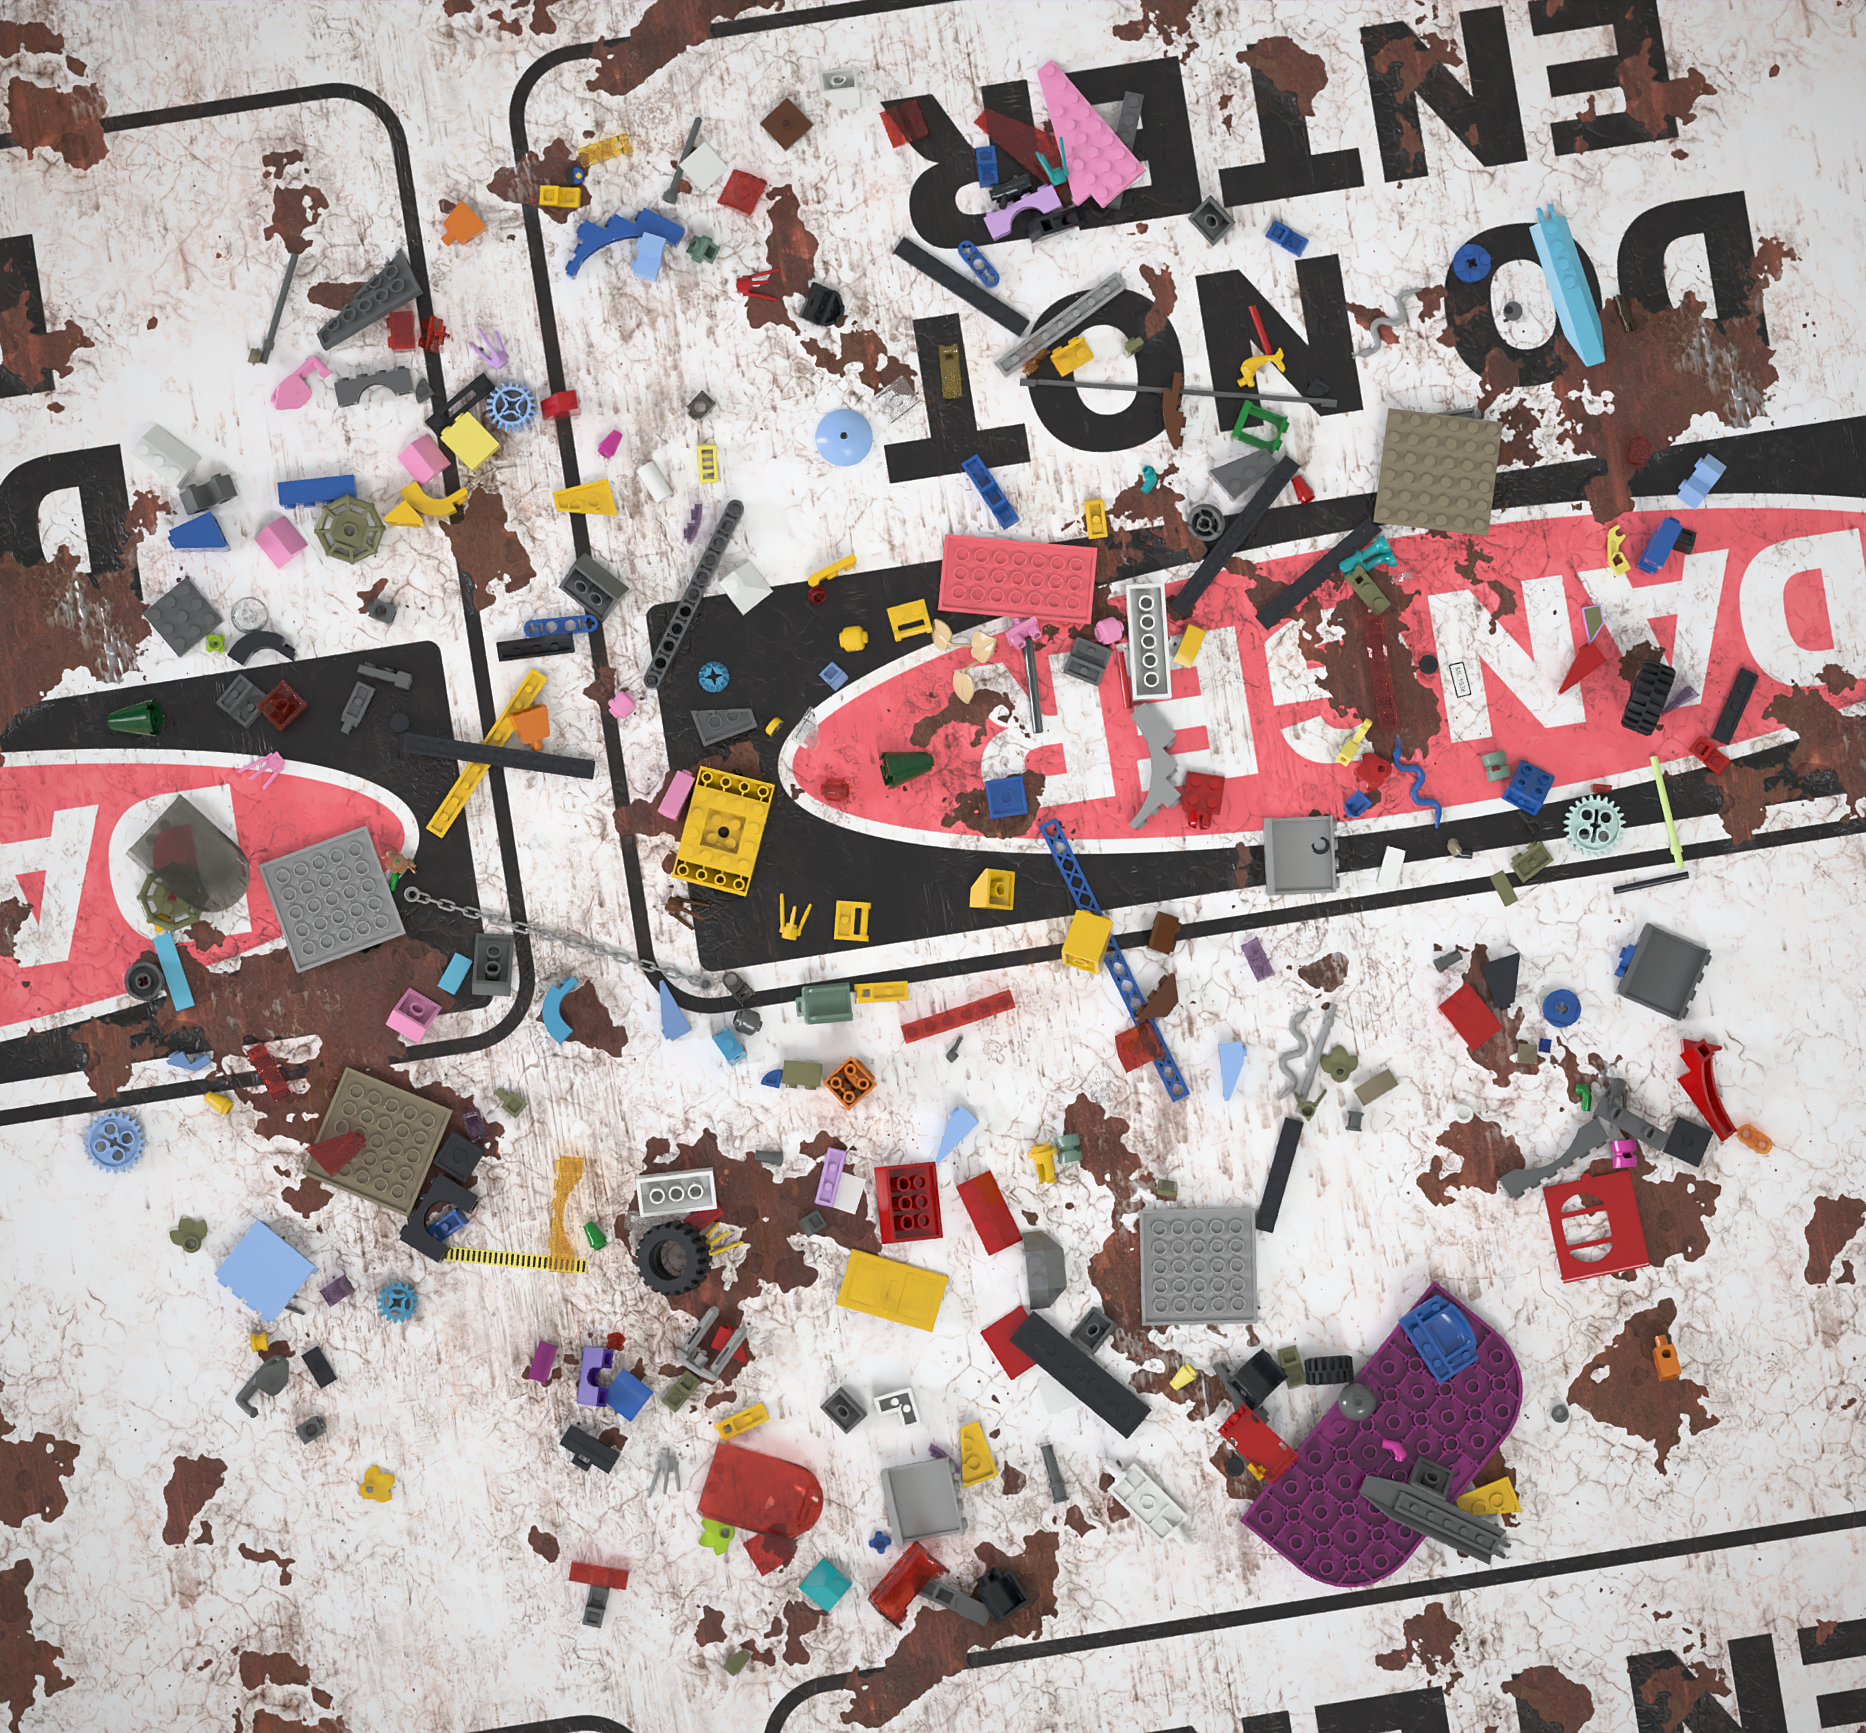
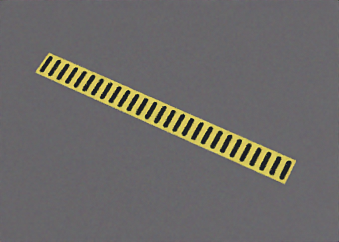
M451 1247L444 1258V1261L586 1274L587 1259Z

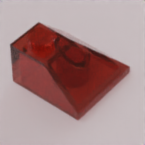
M1149 1020L1115 1036L1117 1054L1126 1073L1165 1055Z

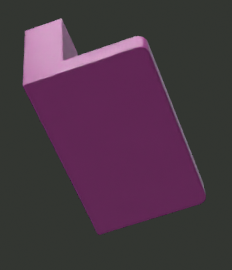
M543 1341L539 1342L528 1378L543 1384L547 1383L559 1348L558 1346Z

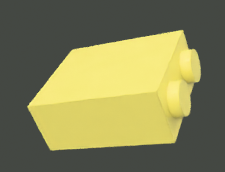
M462 412L455 419L456 423L452 427L447 426L441 432L442 436L440 438L474 473L501 446L469 412L465 414Z

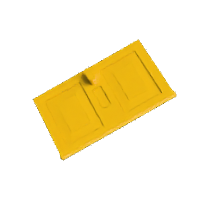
M852 1248L836 1305L932 1333L949 1276Z

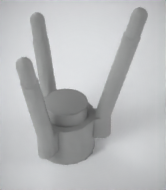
M661 1455V1460H658L649 1488L648 1498H651L661 1467L662 1471H665L663 1494L666 1495L669 1472H673V1468L677 1491H681L679 1462H676V1457Z

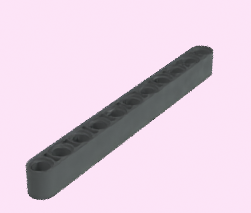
M731 500L727 504L645 673L643 681L649 690H656L660 687L744 514V505L739 500ZM732 505H739L741 511L737 514L730 511ZM724 522H731L733 527L731 530L725 531L722 529V524ZM716 539H722L724 541V546L721 548H716L714 546V541ZM714 556L716 558L715 564L707 565L705 563L706 558ZM700 573H705L708 576L707 580L703 583L697 580V576ZM690 591H698L699 597L696 600L690 599ZM688 607L691 610V614L688 617H683L680 614L682 608ZM679 624L683 627L680 634L672 632L674 625ZM666 642L674 643L672 651L664 650ZM658 659L666 661L664 668L659 669L655 666ZM650 676H655L658 681L656 685L650 686L647 684V679Z

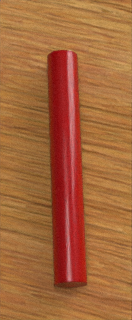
M1256 305L1248 307L1265 354L1274 355Z
M1124 651L1117 652L1124 709H1131Z

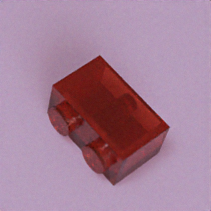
M391 312L390 317H387V329L391 330V336H388V348H391L393 353L416 352L414 312Z

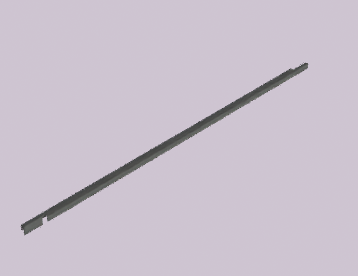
M1020 378V386L1029 387L1050 385L1163 393V390L1171 391V388ZM1189 389L1179 390V394L1321 403L1323 407H1337V400Z

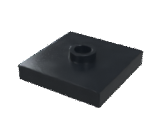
M1677 1117L1662 1152L1698 1168L1714 1132L1681 1117Z
M453 1130L432 1163L461 1182L466 1183L486 1150Z

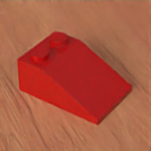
M1468 983L1463 984L1436 1007L1473 1052L1502 1028L1496 1017Z

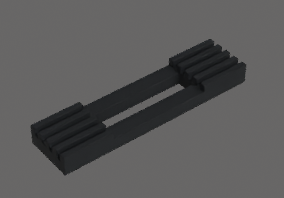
M484 373L480 374L425 420V423L438 437L447 426H451L455 422V419L462 412L465 414L492 392L495 386ZM471 390L477 394L449 419L445 417L444 413Z

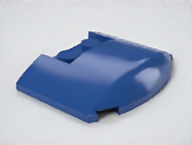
M1435 1295L1398 1320L1439 1385L1478 1360V1354H1476L1477 1342L1470 1324L1459 1309L1451 1302L1441 1298V1296Z

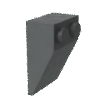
M476 933L472 979L473 995L511 997L514 935Z

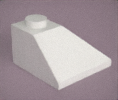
M856 67L818 71L822 97L841 109L861 107Z
M750 562L733 571L719 583V586L743 615L773 592Z

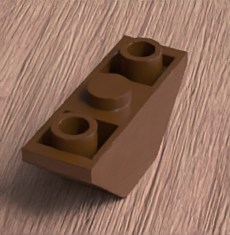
M1170 973L1167 976L1164 974L1161 977L1156 991L1153 989L1146 997L1148 999L1146 1004H1141L1136 1010L1137 1016L1134 1018L1136 1022L1164 1019L1171 1013L1179 1002L1174 973Z

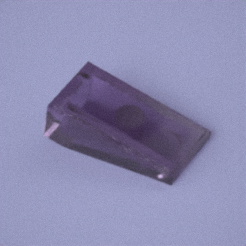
M1686 686L1663 709L1661 715L1678 708L1700 695L1691 686Z

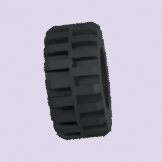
M1652 659L1644 661L1621 719V725L1624 728L1645 736L1653 734L1674 682L1676 671L1673 667Z
M676 1220L662 1223L646 1231L643 1234L644 1238L639 1240L637 1245L640 1249H637L635 1252V1256H638L635 1265L636 1267L639 1266L640 1269L637 1273L639 1277L645 1279L643 1283L646 1286H652L651 1290L653 1292H660L663 1296H678L697 1289L700 1283L707 1279L705 1274L710 1272L711 1266L709 1262H712V1255H709L711 1246L706 1244V1236L699 1234L700 1229L697 1227L691 1228V1223H682ZM670 1240L678 1243L686 1254V1268L680 1276L670 1274L664 1268L661 1261L662 1247Z

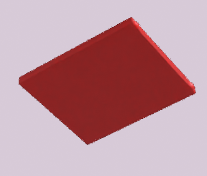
M1022 1305L980 1332L1011 1381L1036 1365L1032 1359L1009 1341L1028 1317Z

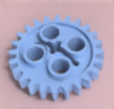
M112 1111L111 1117L105 1112L104 1119L101 1116H97L99 1122L91 1121L94 1127H87L86 1129L90 1131V1134L84 1135V1137L88 1138V1141L83 1144L89 1147L84 1152L91 1153L87 1159H94L93 1166L100 1164L99 1170L106 1167V1173H109L112 1168L114 1174L118 1173V1168L124 1173L125 1166L133 1169L131 1163L138 1164L136 1158H143V1155L139 1153L140 1150H146V1148L141 1146L142 1143L147 1142L141 1139L145 1135L144 1132H139L142 1125L135 1126L137 1119L130 1121L131 1115L129 1114L124 1118V1112H120L119 1116H117L116 1111ZM109 1124H113L116 1128L115 1133L109 1135L106 1131ZM102 1133L110 1139L118 1138L117 1142L130 1148V1151L128 1152L120 1146L112 1147L113 1143L100 1137V1134ZM126 1133H130L133 1137L132 1142L126 1144L123 1140ZM100 1141L106 1143V1150L100 1152L97 1148ZM117 1150L123 1152V1159L120 1161L114 1158Z

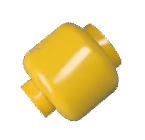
M861 626L845 627L842 633L839 634L841 648H844L847 652L863 650L865 643H868L867 631L864 632Z

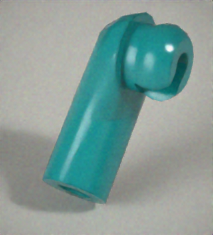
M1145 465L1142 468V473L1146 482L1140 490L1148 495L1157 482V476L1152 466Z

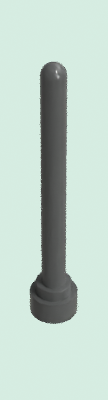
M696 117L679 164L691 153L702 123L701 117ZM679 164L670 188L662 196L663 201L676 205L678 200V192L676 191L684 172Z

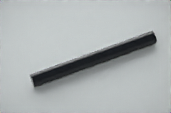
M1686 871L1613 887V893L1615 895L1689 879V873Z

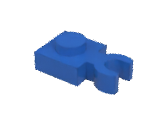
M1630 944L1626 948L1622 947L1618 956L1621 959L1614 975L1620 978L1623 977L1636 947Z

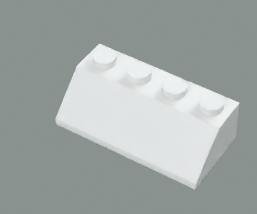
M713 1167L636 1176L640 1217L717 1209Z

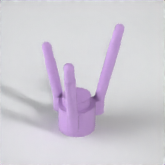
M478 328V332L492 352L490 355L491 360L472 342L469 343V346L491 368L495 367L498 370L509 363L507 359L509 356L504 349L498 331H495L494 334L501 352L499 350L495 351L481 328Z

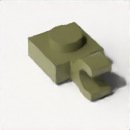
M498 1088L494 1093L504 1102L501 1107L515 1119L528 1104L514 1092L509 1096L502 1089Z

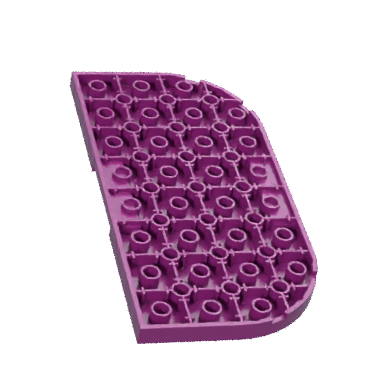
M1434 1280L1406 1314L1435 1295H1439L1441 1298L1451 1302L1464 1315L1474 1332L1477 1342L1476 1354H1478V1360L1439 1385L1402 1326L1398 1323L1361 1368L1354 1381L1351 1382L1364 1383L1373 1390L1376 1397V1406L1373 1413L1364 1420H1350L1342 1415L1336 1400L1295 1450L1300 1458L1274 1485L1269 1482L1239 1519L1240 1522L1290 1563L1316 1581L1345 1588L1361 1587L1376 1583L1402 1567L1427 1537L1390 1519L1359 1493L1367 1475L1407 1484L1417 1458L1421 1456L1454 1471L1447 1496L1443 1500L1453 1505L1504 1442L1517 1421L1522 1404L1523 1382L1519 1364L1510 1346L1492 1327ZM1383 1438L1398 1441L1402 1444L1407 1452L1403 1462L1395 1460V1454L1392 1450L1382 1448Z

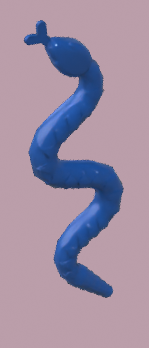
M1396 738L1397 745L1392 753L1394 766L1402 772L1417 773L1418 779L1410 791L1411 800L1417 805L1435 807V828L1438 829L1442 816L1441 805L1435 799L1420 798L1417 793L1425 782L1426 774L1423 768L1418 765H1402L1399 762L1402 754L1399 744L1402 739L1398 740Z

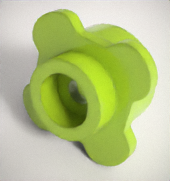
M213 634L207 635L206 650L209 653L212 651L223 653L225 651L223 646L226 639L223 634L218 636Z

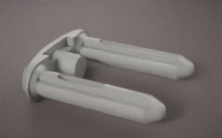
M717 1306L708 1309L683 1347L677 1349V1356L685 1366L701 1377L711 1381L720 1379L719 1374L747 1335V1328L745 1326L738 1328L709 1369L704 1368L709 1358L699 1352L695 1360L691 1358L692 1352L718 1317L719 1308Z

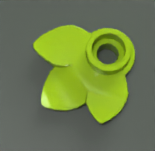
M717 1518L702 1520L701 1525L706 1531L700 1537L699 1544L704 1547H714L716 1555L725 1553L729 1547V1541L735 1536L734 1526L728 1522L722 1523ZM724 1528L729 1530L728 1535L722 1534Z

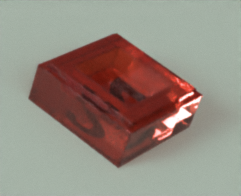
M1593 783L1591 784L1590 791L1593 793L1609 794L1612 792V785Z

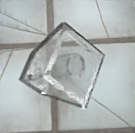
M809 706L790 740L811 753L812 750L816 751L822 741L819 740L820 733L814 708Z

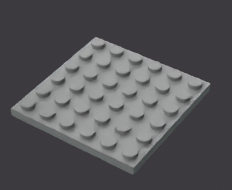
M367 826L258 865L297 973L406 934Z
M1255 1207L1139 1210L1142 1326L1258 1323Z

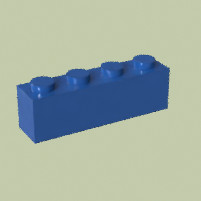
M354 474L277 482L279 505L285 507V510L296 509V506L304 505V508L315 507V504L318 503L327 505L344 497L345 494L358 498Z

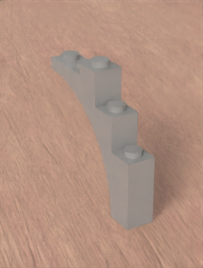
M1145 702L1130 716L1140 729L1147 743L1152 770L1150 788L1146 800L1139 813L1129 823L1133 830L1136 828L1140 830L1147 823L1146 818L1150 814L1154 817L1162 809L1160 807L1161 804L1166 809L1169 807L1173 809L1180 802L1178 798L1181 796L1165 779L1166 777L1171 779L1178 772L1176 768L1179 764L1163 749L1164 747L1169 749L1176 742L1174 740L1176 734Z

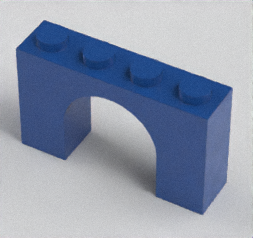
M1673 517L1665 518L1655 527L1636 568L1653 576L1657 569H1661L1664 566L1683 527L1679 524V520Z

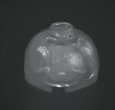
M244 597L233 605L231 621L239 632L248 635L264 630L269 621V611L260 599Z

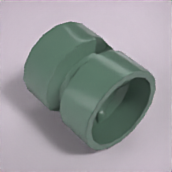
M1505 750L1481 756L1483 767L1487 768L1485 774L1488 783L1512 776L1509 765L1505 764L1507 761ZM1500 765L1501 770L1494 771L1493 767Z
M1079 1133L1054 1137L1056 1147L1059 1149L1057 1153L1059 1164L1083 1160L1082 1149L1078 1148L1080 1144Z

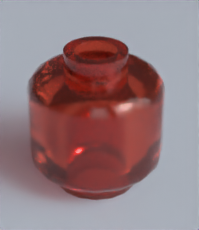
M827 778L825 783L821 785L820 793L828 803H843L849 797L850 786L843 778Z

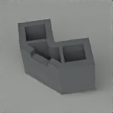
M221 473L211 476V480L204 485L196 486V484H191L185 487L186 491L179 494L187 515L209 510V507L216 504L221 505L236 497L238 494L230 475L221 476Z

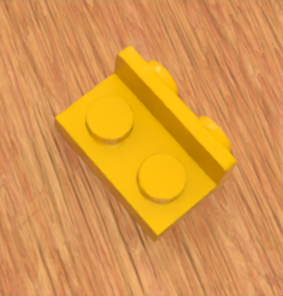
M1076 336L1068 341L1069 345L1062 348V346H1059L1052 351L1053 355L1050 356V359L1062 378L1095 358L1083 336L1081 338Z

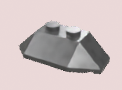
M1043 1231L1023 1233L1030 1310L1050 1308L1067 1288L1064 1250Z

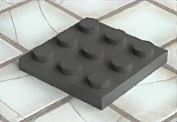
M187 577L142 613L179 658L224 622Z

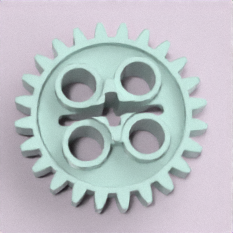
M1590 795L1588 801L1582 797V804L1575 801L1576 808L1570 806L1569 809L1572 813L1565 814L1569 818V820L1563 821L1564 824L1568 825L1563 831L1569 832V835L1565 838L1572 839L1569 844L1570 846L1573 844L1577 845L1575 851L1580 848L1582 849L1581 855H1584L1587 851L1589 852V857H1592L1594 852L1597 857H1600L1601 851L1604 855H1607V849L1614 851L1613 844L1619 846L1620 843L1617 839L1624 838L1620 834V832L1626 831L1625 828L1621 827L1626 821L1620 820L1624 813L1618 814L1617 811L1620 807L1613 808L1614 801L1608 804V797H1605L1603 801H1600V795H1597L1595 800ZM1595 809H1597L1596 825H1599V828L1595 829L1594 843H1591L1593 827H1590V824L1594 823ZM1583 810L1590 812V820L1582 818ZM1602 813H1607L1610 816L1608 823L1601 821ZM1581 829L1588 831L1589 836L1587 839L1580 838L1579 831ZM1600 832L1607 834L1606 842L1599 840L1598 834Z

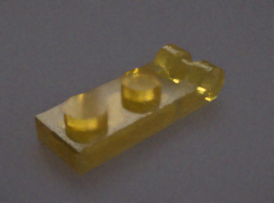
M623 133L577 149L582 167L586 168L621 155L632 153L633 148L631 145L629 146L628 134ZM620 142L622 148L616 149L615 144Z
M958 344L946 347L945 345H939L943 399L962 397ZM945 354H953V359H946Z

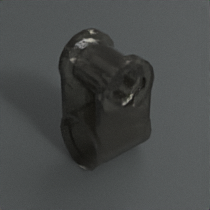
M730 971L724 974L722 979L724 986L732 993L731 995L742 1007L752 995H756L755 991L737 973ZM729 974H733L737 978L736 983L732 986L728 985L725 981ZM745 991H748L743 997H740Z

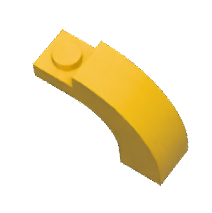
M416 481L400 490L404 499L415 511L425 516L437 518L457 513L454 505L458 504L459 506L468 500L467 497L470 496L466 488L463 487L444 499H432L423 493Z

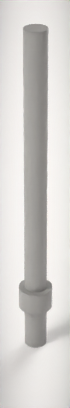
M1330 1004L1327 1016L1323 1019L1322 1024L1324 1025L1300 1094L1301 1102L1307 1101L1330 1028L1333 1027L1335 1022L1334 1016L1338 1007L1337 1004ZM1296 1106L1295 1112L1301 1114L1300 1108Z

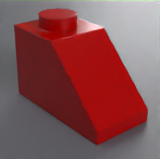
M725 1324L724 1327L720 1326L711 1347L721 1352L735 1333L736 1328ZM741 1343L732 1357L746 1363L747 1356Z

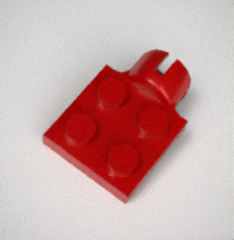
M1187 771L1182 810L1189 812V827L1196 829L1198 819H1200V830L1209 829L1212 816L1220 815L1225 783L1224 776Z

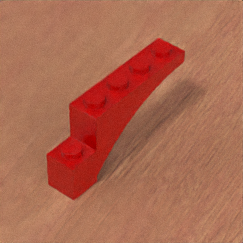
M1703 1038L1679 1055L1689 1070L1677 1080L1718 1138L1723 1142L1734 1134L1737 1129L1726 1113L1717 1091L1713 1073V1055L1715 1053Z

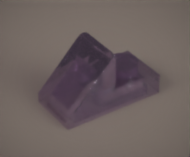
M344 1274L322 1289L320 1293L329 1307H332L354 1293L355 1289Z

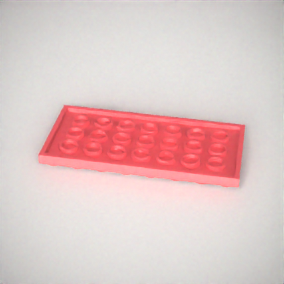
M945 534L938 611L1025 619L1035 616L1037 620L1090 625L1097 548Z

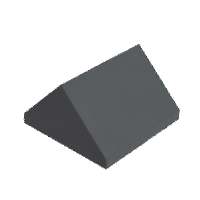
M1209 195L1188 217V220L1212 246H1215L1236 225L1233 218L1212 195Z
M1093 1306L1071 1333L1070 1337L1094 1355L1117 1327V1324Z
M841 1386L820 1406L846 1435L868 1415Z
M1419 1456L1407 1480V1484L1445 1500L1454 1471Z

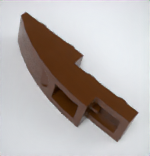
M1178 372L1173 374L1171 391L1163 390L1162 398L1163 422L1173 450H1178V447L1183 445L1184 436L1180 434L1181 428H1185L1187 417L1183 416L1184 412L1176 411L1177 408L1181 407L1182 397L1179 396V390L1184 388L1185 381L1182 373Z

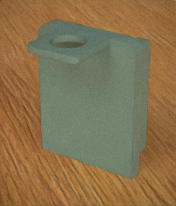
M849 982L806 986L801 990L802 997L795 998L797 1017L804 1016L807 1025L853 1021Z

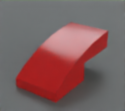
M1701 735L1688 749L1691 754L1718 776L1731 762L1728 757L1718 751L1713 744Z

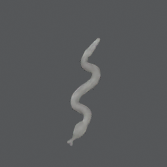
M1422 288L1405 289L1397 295L1395 303L1399 317L1397 319L1376 318L1370 326V333L1375 342L1374 347L1364 348L1357 354L1352 352L1351 354L1354 355L1353 359L1356 356L1369 357L1379 351L1382 341L1377 330L1378 326L1382 324L1398 327L1403 324L1407 317L1406 309L1402 303L1403 297L1420 292Z
M1308 1006L1306 1011L1297 1013L1289 1024L1290 1033L1300 1042L1301 1047L1298 1050L1283 1054L1279 1060V1068L1291 1080V1085L1277 1098L1278 1100L1292 1093L1297 1086V1077L1287 1067L1286 1063L1290 1059L1302 1057L1307 1052V1039L1296 1029V1024L1305 1019L1307 1012L1313 1011V1009H1310V1006Z

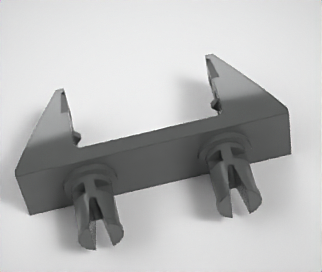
M1602 1096L1593 1112L1594 1114L1652 1148L1661 1151L1670 1136L1668 1133L1614 1102L1612 1106H1609L1610 1100Z

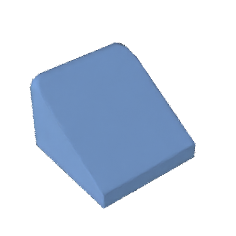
M833 661L819 674L835 691L848 679L844 671Z

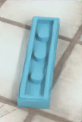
M172 933L152 938L176 1011L195 1006Z

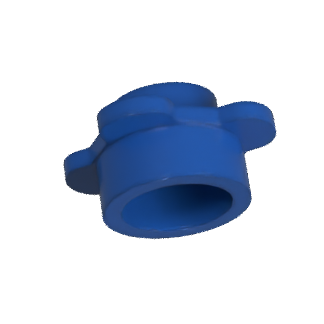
M881 1531L875 1532V1537L868 1544L869 1547L875 1548L879 1554L885 1553V1548L891 1544V1538L885 1537Z

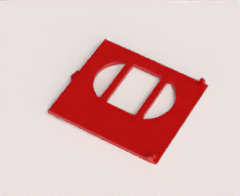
M1629 1170L1592 1177L1589 1173H1583L1580 1176V1180L1542 1188L1563 1284L1650 1266ZM1577 1194H1591L1603 1202V1205L1561 1213L1564 1203ZM1606 1211L1611 1237L1567 1245L1562 1219ZM1612 1243L1608 1254L1595 1262H1583L1570 1254L1572 1250Z

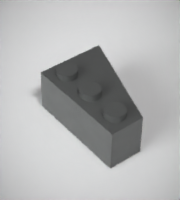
M1264 448L1212 469L1208 474L1229 499L1234 502L1272 470L1278 462Z

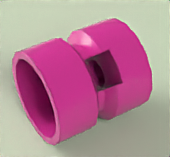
M1636 1139L1611 1141V1152L1614 1153L1612 1157L1613 1168L1638 1166L1637 1156L1634 1154V1151H1636Z

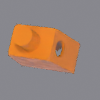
M461 200L444 221L443 226L448 232L440 239L447 247L455 240L461 246H464L487 231L488 228Z
M539 703L509 713V720L520 742L524 744L530 743L533 752L542 750L543 744L541 739L550 736L547 706Z
M1666 1335L1654 1337L1657 1347L1653 1350V1356L1659 1382L1678 1378L1682 1372L1674 1344L1668 1345ZM1662 1353H1666L1668 1358H1664Z

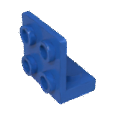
M1521 760L1501 799L1536 816L1546 799L1555 777Z

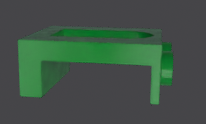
M1245 400L1230 438L1260 450L1266 448L1270 454H1273L1275 450L1279 451L1283 441L1280 440L1282 432L1286 434L1290 424L1286 422L1288 416H1280L1253 405V402ZM1248 414L1275 425L1278 430L1276 439L1264 441L1242 432Z

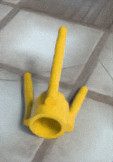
M780 894L781 926L779 932L782 933L781 938L796 940L797 936L801 935V930L812 904L808 905L798 928L794 924L797 907L793 906L790 923H786L785 926L784 894Z
M716 1222L705 1233L706 1238L719 1226V1222ZM725 1231L712 1241L706 1240L705 1242L707 1245L710 1244L711 1250H709V1255L713 1256L742 1245L743 1241L712 1251V1245L728 1235V1231Z

